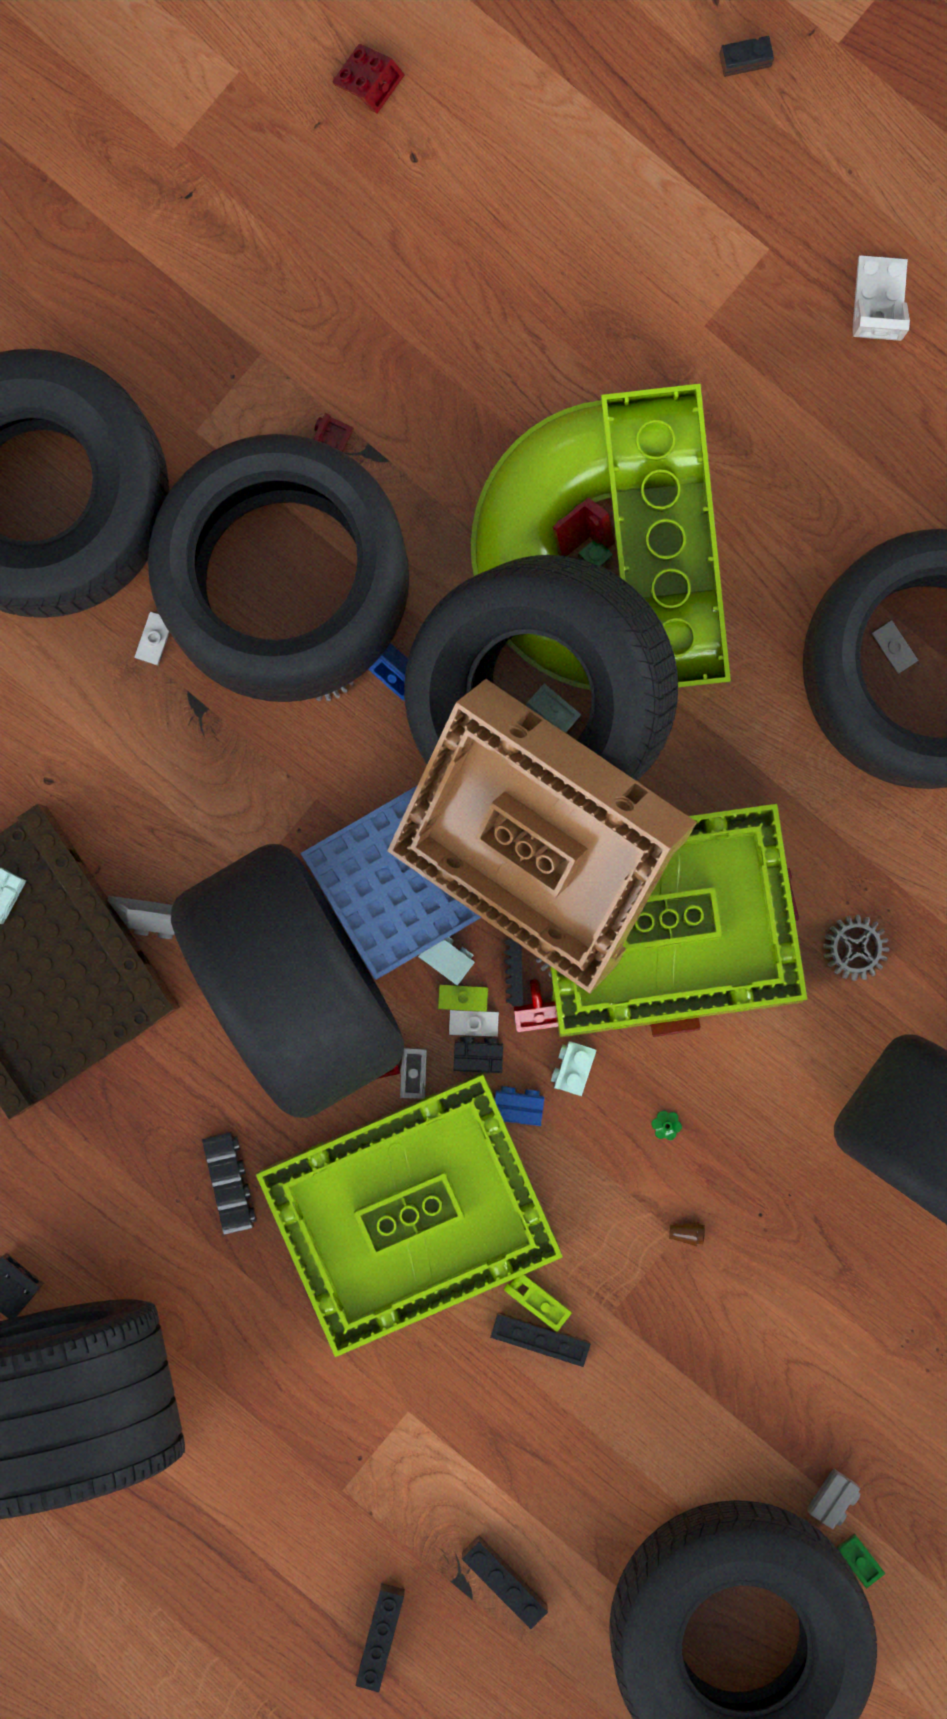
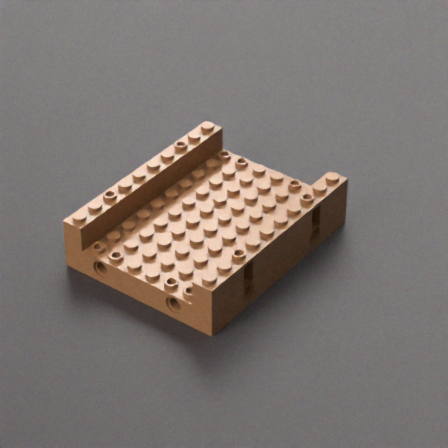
M485 679L456 702L387 851L585 991L591 993L618 965L626 951V948L623 947L625 940L671 857L687 841L697 822Z

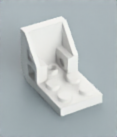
M859 255L853 337L901 341L907 334L910 318L907 303H904L908 259Z

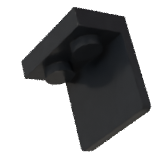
M7 1253L0 1257V1312L8 1319H11L20 1314L44 1283Z

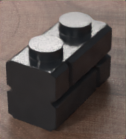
M769 36L759 37L758 40L754 38L722 45L719 53L724 77L769 68L774 61Z
M460 1037V1041H455L453 1071L502 1073L503 1043H499V1038H484V1042H474V1037Z

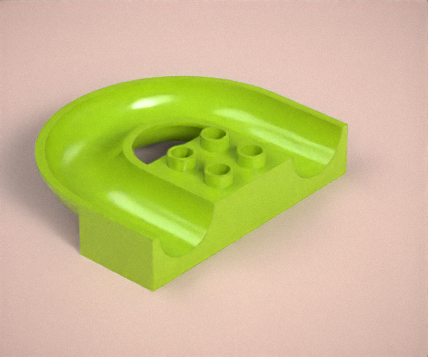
M701 384L601 395L600 401L583 403L564 409L545 418L526 431L509 447L495 465L478 500L471 535V560L474 576L523 557L559 555L553 532V526L557 521L568 515L588 497L595 503L611 498L619 577L630 584L648 602L661 621L674 652L678 687L731 682ZM537 634L514 635L507 642L526 662L544 674L566 684L591 690L583 666L575 655L561 643Z

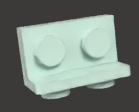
M543 684L525 705L565 733L581 716L578 711L546 684Z
M568 1041L567 1045L563 1044L558 1057L562 1059L560 1068L555 1067L551 1082L555 1083L554 1088L582 1096L596 1049Z

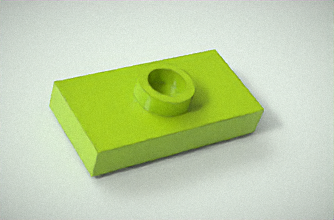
M440 985L438 1009L487 1012L488 987Z

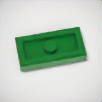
M855 1533L836 1547L866 1589L885 1575L883 1569Z

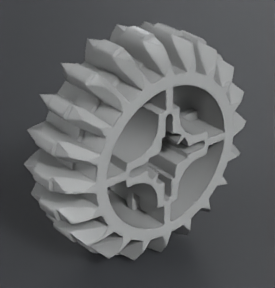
M855 915L854 923L850 916H846V925L842 920H837L839 929L831 926L829 929L834 935H825L827 940H831V944H823V948H830V953H825L824 958H833L827 965L832 967L837 964L834 973L839 974L844 970L842 974L844 979H847L851 973L852 980L857 981L858 973H860L861 979L866 980V971L871 976H875L876 973L873 967L875 966L881 970L883 966L878 961H887L888 959L886 956L881 955L882 951L889 952L888 947H882V943L889 941L888 938L880 939L879 937L885 932L884 929L875 931L878 923L873 922L869 926V917H865L861 923L860 915ZM854 927L865 930L856 939H852L844 934L845 931ZM870 936L875 944L873 956H871L866 948ZM839 939L846 947L842 960L837 952ZM849 942L854 944L860 942L861 947L859 948H861L862 953L854 952L852 954L851 949L853 948H851ZM855 957H860L868 962V964L860 968L847 966Z

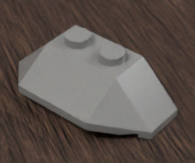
M108 896V902L125 925L130 929H134V934L148 936L149 931L158 932L159 938L172 939L173 935H175L171 925V909L173 905Z

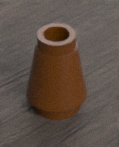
M699 1222L670 1224L669 1239L693 1246L704 1244L705 1225H699Z

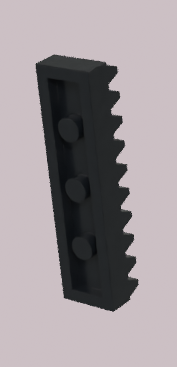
M510 938L504 941V944L510 946V949L505 950L504 953L511 956V958L505 960L506 964L511 965V968L505 970L506 974L511 975V978L506 979L505 983L512 986L506 989V993L512 995V997L506 999V1003L512 1004V1006H523L522 946Z
M497 1313L490 1338L584 1367L591 1345L587 1340L572 1337L559 1331L556 1332L550 1328H544L512 1316H506L503 1313Z

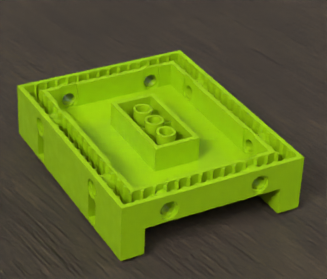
M777 804L688 816L697 823L687 841L671 857L625 940L623 947L626 948V951L614 970L591 993H588L550 966L559 1037L798 1004L807 1000Z
M483 1072L426 1096L425 1099L417 1100L264 1167L256 1174L335 1357L563 1257Z

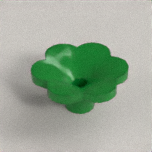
M660 1111L657 1114V1118L653 1119L651 1123L652 1128L655 1130V1136L659 1139L673 1140L676 1137V1133L682 1129V1124L678 1121V1115L675 1112L667 1113L666 1111Z

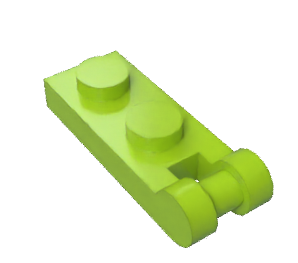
M525 1274L515 1278L511 1284L507 1283L504 1287V1290L556 1332L572 1314V1311ZM522 1284L528 1287L523 1295L518 1291Z

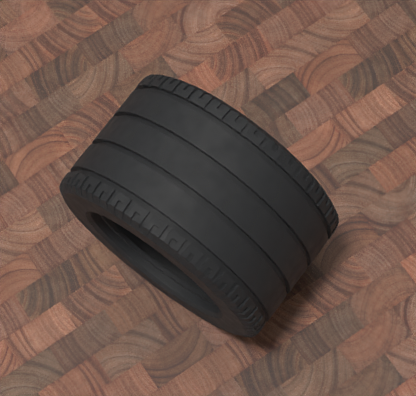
M137 1299L106 1300L66 1306L0 1321V1519L54 1510L125 1489L159 1474L185 1453L183 1432H181L182 1426L178 1406L174 1396L173 1382L169 1363L166 1360L167 1354L161 1326L158 1324L159 1316L155 1304Z

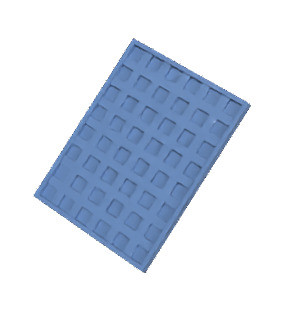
M417 786L300 853L374 980L379 979L482 918L387 851Z

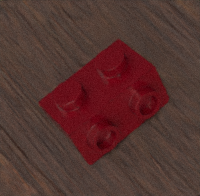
M325 413L323 418L319 417L315 424L314 431L317 432L313 439L343 452L354 428Z

